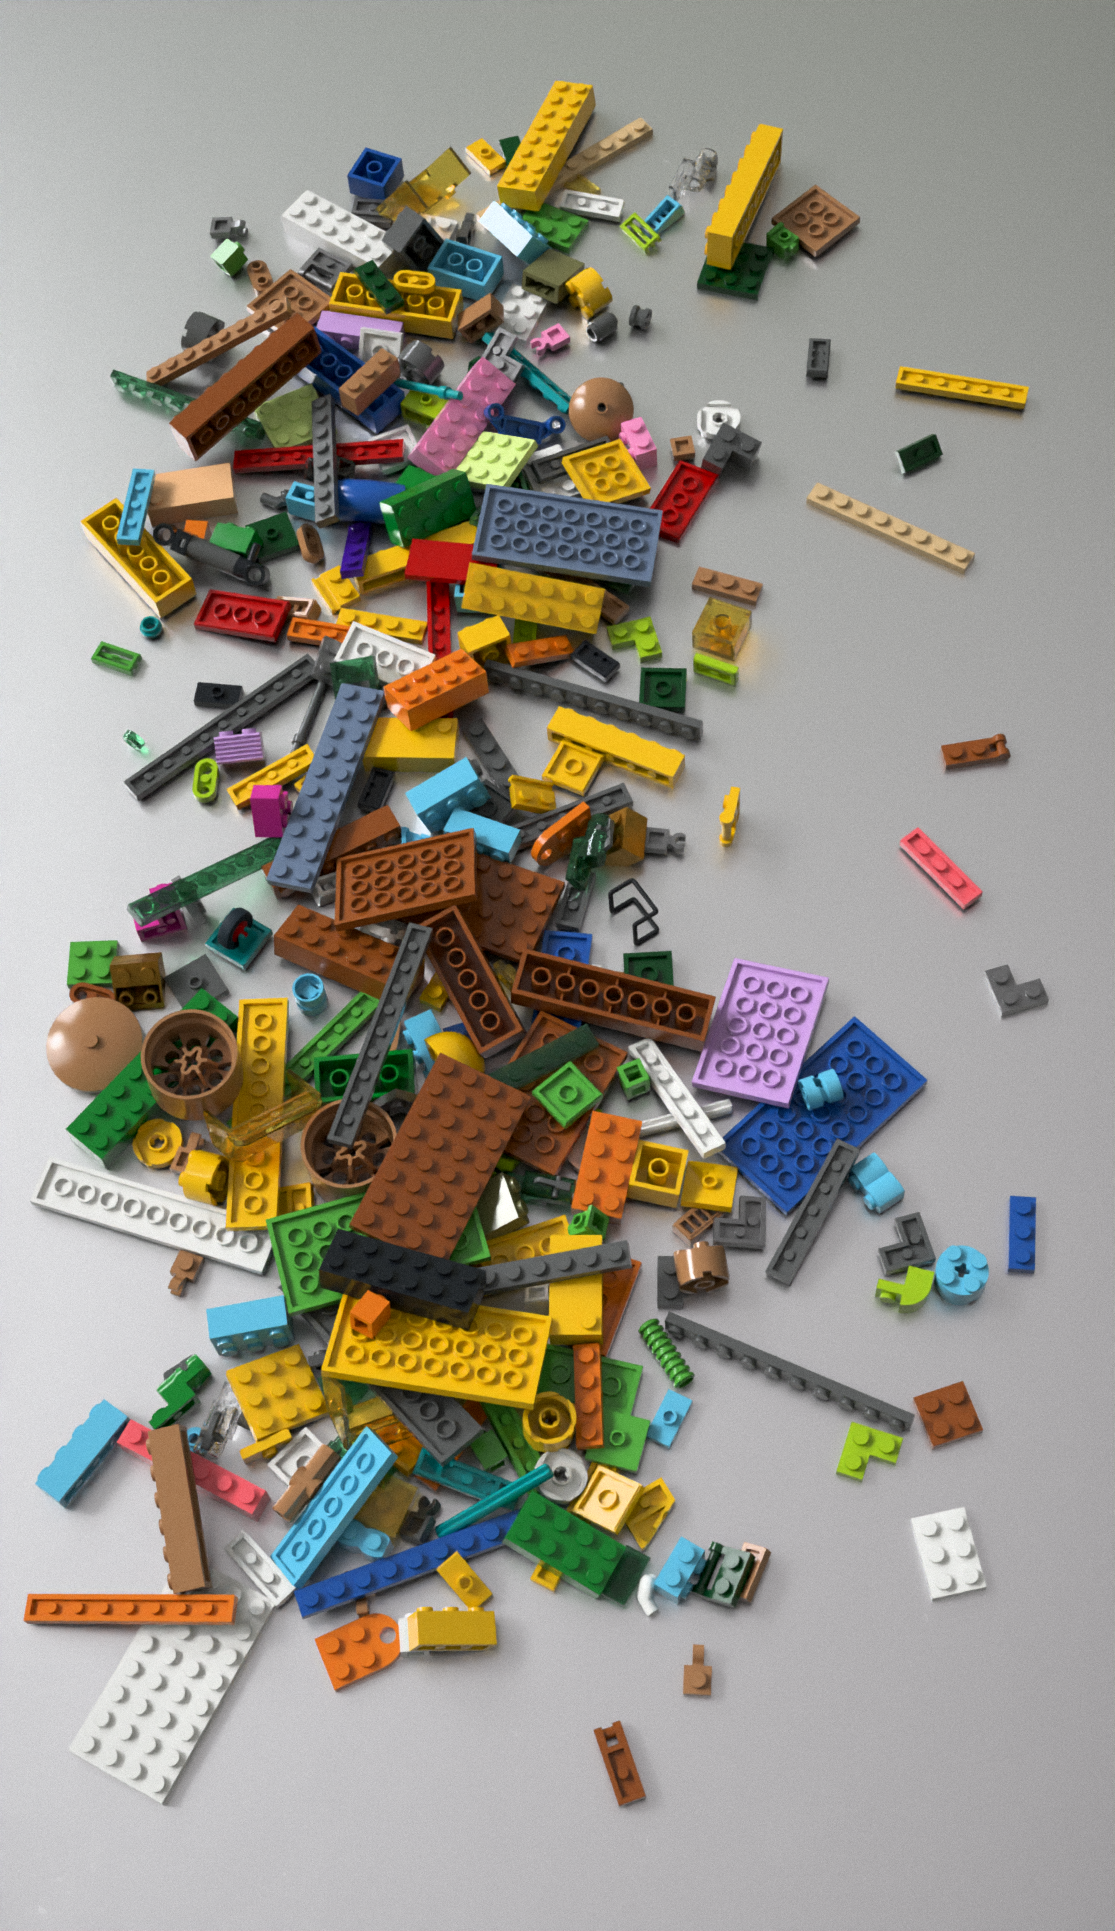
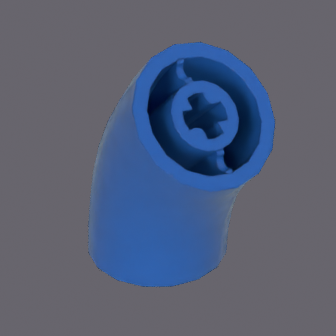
M339 479V521L385 524L379 502L405 491V485L375 480Z

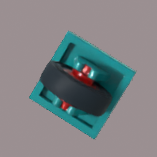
M233 907L206 941L205 945L211 951L245 970L273 935V932L270 928L254 920L253 915L249 911L241 907Z

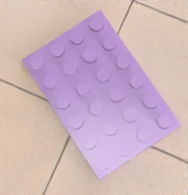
M734 958L692 1079V1086L789 1108L825 998L829 978Z

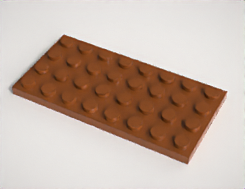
M440 1053L354 1214L349 1228L373 1239L449 1260L531 1096Z

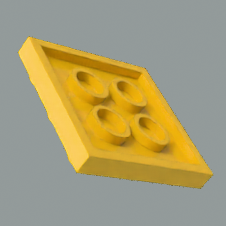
M621 439L565 456L562 459L564 468L584 499L620 504L650 494L651 487Z
M299 1344L226 1371L227 1379L256 1442L286 1428L292 1430L330 1414V1409Z

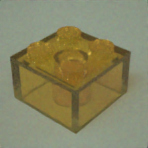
M709 597L692 631V648L735 662L752 627V611Z
M386 1473L353 1519L377 1529L394 1539H398L399 1532L419 1495L420 1489Z

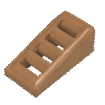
M277 596L276 598L277 600L289 601L291 604V609L286 618L287 621H291L292 617L317 621L321 613V607L316 599Z
M691 1208L672 1225V1231L691 1248L693 1244L713 1227L714 1218H722L726 1212L715 1211L716 1214L712 1215L706 1209ZM701 1211L709 1220L705 1221L698 1213ZM695 1218L701 1226L698 1227L691 1220ZM687 1224L694 1230L693 1233L685 1228Z

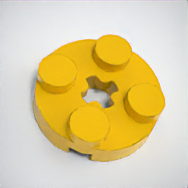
M152 1119L139 1127L132 1143L138 1160L146 1165L147 1168L156 1169L172 1164L178 1147H183L184 1140L179 1128L174 1123L164 1121L163 1119ZM159 1139L165 1142L162 1144V1147L153 1148L152 1146L155 1145L154 1140Z

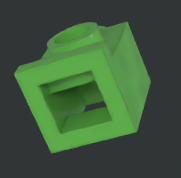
M780 222L766 233V246L774 248V254L785 261L798 251L799 237L785 228L784 223Z
M640 1058L617 1067L619 1084L627 1100L650 1091V1078Z
M589 1205L588 1210L574 1215L571 1224L568 1225L569 1235H602V1238L605 1239L610 1217L595 1206Z

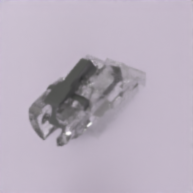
M702 148L693 160L684 158L669 185V196L678 202L679 198L684 196L686 190L700 192L706 182L713 181L718 165L717 152L710 148Z
M224 1382L218 1400H213L193 1449L194 1452L205 1457L208 1450L213 1460L219 1459L228 1439H233L238 1426L236 1423L242 1412L229 1382Z

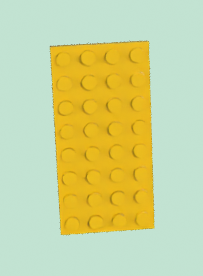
M342 1295L322 1365L321 1376L534 1410L552 1316L479 1305L468 1331L390 1308L391 1318L372 1340L350 1326V1311L360 1299Z

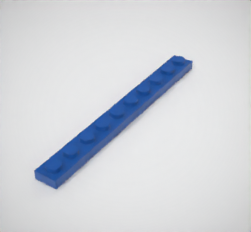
M520 1509L294 1591L302 1619L304 1620L434 1572L436 1568L456 1551L466 1560L504 1546L505 1544L501 1542Z

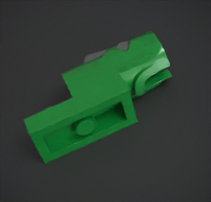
M196 1354L190 1355L164 1372V1382L159 1385L156 1391L166 1402L167 1406L158 1409L149 1421L154 1430L176 1424L200 1403L193 1390L195 1388L198 1390L212 1373Z

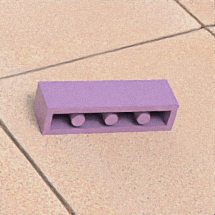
M323 310L316 327L346 349L359 350L361 327L404 333L403 343L406 337L404 324L400 321Z

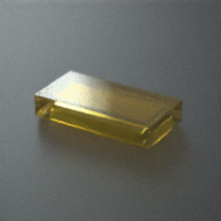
M578 174L577 179L572 182L566 181L564 183V188L567 190L595 195L601 193V188L581 174Z

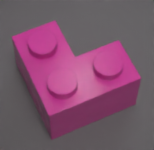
M253 785L250 802L255 837H283L290 819L289 815L293 811V802L288 799V791H282V785Z
M173 883L159 884L154 888H150L149 892L152 901H143L135 906H131L135 928L141 942L187 929L182 905Z

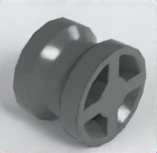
M634 305L629 316V326L635 327L637 325L641 329L647 330L651 322L652 310L649 308L644 310L640 306Z

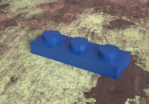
M1010 1196L1008 1272L1034 1274L1036 1197Z

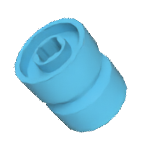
M306 973L296 978L292 991L300 1012L306 1016L313 1017L323 1013L328 1006V998L319 976Z
M834 1069L818 1073V1078L812 1075L798 1080L801 1096L809 1111L823 1106L824 1101L830 1104L842 1100L844 1097L839 1078Z

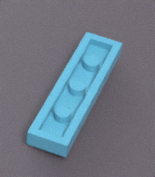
M135 468L132 470L116 538L117 543L120 545L140 546L156 477L155 470Z

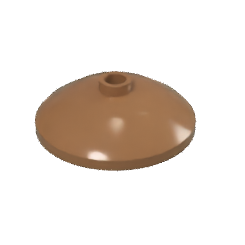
M599 377L584 382L575 390L569 403V418L574 430L589 442L608 436L611 442L619 439L621 423L633 419L634 406L632 398L626 388L613 379ZM601 404H603L606 407L605 411L603 412L599 411L597 408Z

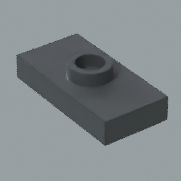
M809 338L806 377L828 378L831 339Z

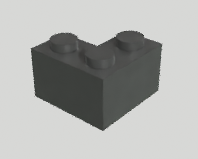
M723 422L702 460L701 468L718 474L719 478H721L729 461L750 470L759 454L762 442Z

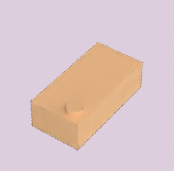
M230 463L156 474L147 512L152 527L162 523L173 524L186 522V520H198L238 513L235 481Z

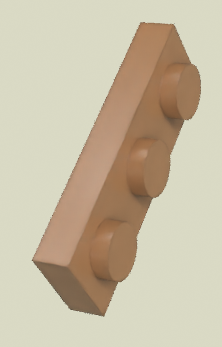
M699 566L692 582V589L756 607L763 590V584Z

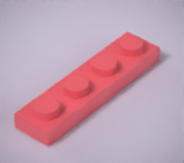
M919 827L900 840L899 845L963 910L982 897L983 891Z

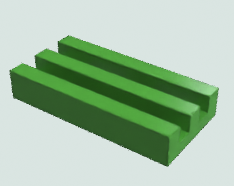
M101 641L91 660L94 664L132 676L134 674L133 670L137 669V663L141 662L142 657L141 654ZM102 650H106L114 654H108L106 652H103ZM120 656L132 659V661L120 658Z

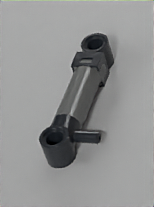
M162 523L153 530V538L159 545L171 546L170 550L193 558L238 578L249 585L264 586L270 580L269 569L265 565L255 562L261 549V545L256 542L253 543L248 557L245 558L202 539L189 531L178 529L172 524ZM166 529L171 533L167 541L163 538V532ZM255 569H259L261 572V578L258 581L253 578Z

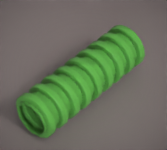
M656 1318L650 1319L640 1326L639 1334L644 1335V1341H648V1348H652V1354L657 1355L656 1360L661 1361L660 1366L665 1368L666 1375H670L669 1380L674 1381L673 1386L675 1388H682L688 1385L693 1380L695 1374L689 1372V1365H685V1359L680 1358L681 1353L676 1352L677 1347L672 1345L673 1342L670 1338H667L668 1334L663 1332V1326L658 1325L659 1320Z

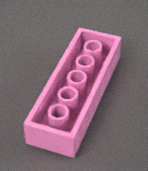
M482 356L456 389V391L463 392V399L456 400L450 398L407 459L417 467L435 476L451 469H456L490 422L484 416V409L492 403L502 405L516 384ZM493 409L491 410V415H492V416L494 415V410H493Z

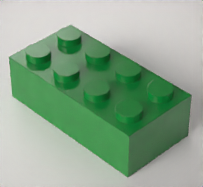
M451 469L379 502L391 543L403 548L411 545L412 539H424L478 514L467 474L456 469Z
M413 1049L389 1051L370 1102L395 1088L417 1094L416 1060ZM359 1054L314 1057L315 1104L318 1110L331 1102L343 1098Z
M533 1490L528 1495L501 1542L594 1599L601 1595L626 1549L624 1545Z

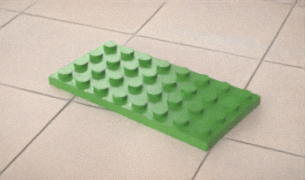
M366 1192L266 1219L290 1317L341 1302L343 1294L320 1288L319 1268L338 1229L363 1235L349 1228V1224ZM475 1207L449 1260L468 1266L491 1260L477 1207Z

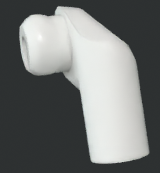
M654 1574L643 1575L639 1579L636 1591V1598L648 1617L659 1611L658 1606L651 1597L654 1590V1582L657 1579Z

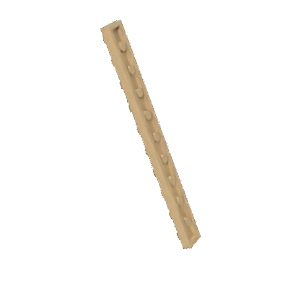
M640 117L566 160L547 197L652 136L653 129ZM489 206L476 213L478 221ZM511 208L512 210L515 209V210H516L517 212H519V213H521L522 211L525 210V209Z

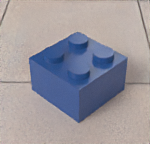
M365 147L347 175L350 193L366 199L390 200L404 178L402 158Z

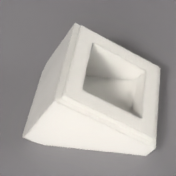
M549 1284L524 1288L526 1313L549 1316Z

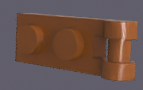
M996 734L991 738L941 745L940 751L945 770L1009 759L1011 755L1009 749L1005 746L1007 743L1005 735ZM997 748V751L991 752L990 749Z
M619 1720L613 1722L611 1727L594 1729V1733L618 1805L622 1807L644 1799L646 1795ZM617 1737L619 1744L608 1747L606 1740Z

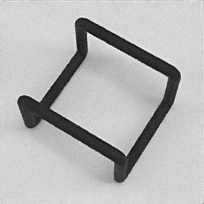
M634 878L628 879L609 891L610 913H616L634 902L644 915V917L632 925L634 945H639L659 932V927L652 919L653 916L658 914V908ZM633 883L653 911L648 914L635 897L626 900L614 908L613 894ZM648 920L654 930L638 939L637 926Z

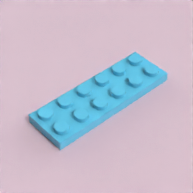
M368 1426L364 1428L270 1556L289 1582L298 1589H301L398 1458L382 1438Z

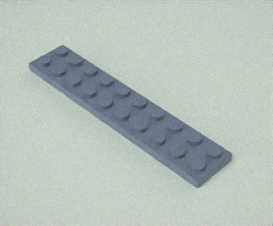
M341 684L266 881L269 885L313 893L385 702L383 690Z

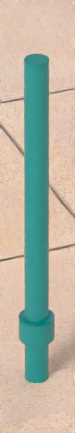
M397 379L393 382L399 388L436 395L440 399H463V392L452 390L448 386L442 385L437 387L403 379Z

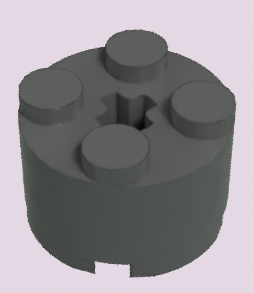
M200 311L193 312L184 327L187 333L186 337L182 335L181 338L182 350L191 348L202 340L217 334L224 329L225 322Z
M413 340L412 343L410 341L398 356L401 373L399 378L432 385L445 365L439 355L435 357L431 353L433 350L431 347L418 340Z

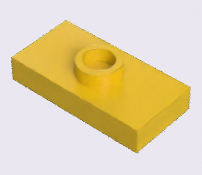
M483 138L466 147V153L490 176L506 167V161Z
M286 1428L241 1449L239 1452L246 1465L262 1457L264 1460L277 1455V1450L284 1448L293 1440L289 1429Z
M458 1551L436 1568L438 1573L468 1608L478 1607L492 1595L491 1590Z

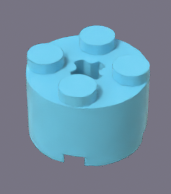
M949 1246L940 1255L934 1273V1285L940 1296L946 1302L954 1305H967L980 1298L985 1290L989 1275L986 1257L969 1246ZM959 1273L963 1274V1275H964L963 1278H962V1277H959L958 1274H959Z

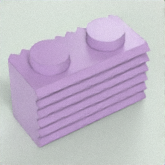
M256 728L242 729V734L233 735V730L219 732V737H214L217 765L265 759L262 732H256Z

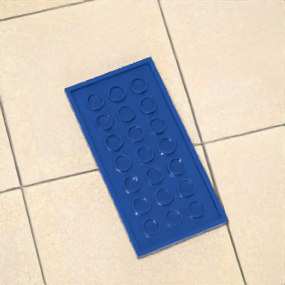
M855 1016L803 1063L798 1078L800 1080L812 1075L818 1078V1073L834 1069L843 1090L844 1097L842 1100L830 1104L824 1101L823 1106L809 1111L803 1101L797 1082L789 1108L760 1102L722 1137L726 1143V1148L718 1153L732 1166L738 1168V1171L786 1216L805 1199L837 1138L859 1149L927 1085L928 1080Z

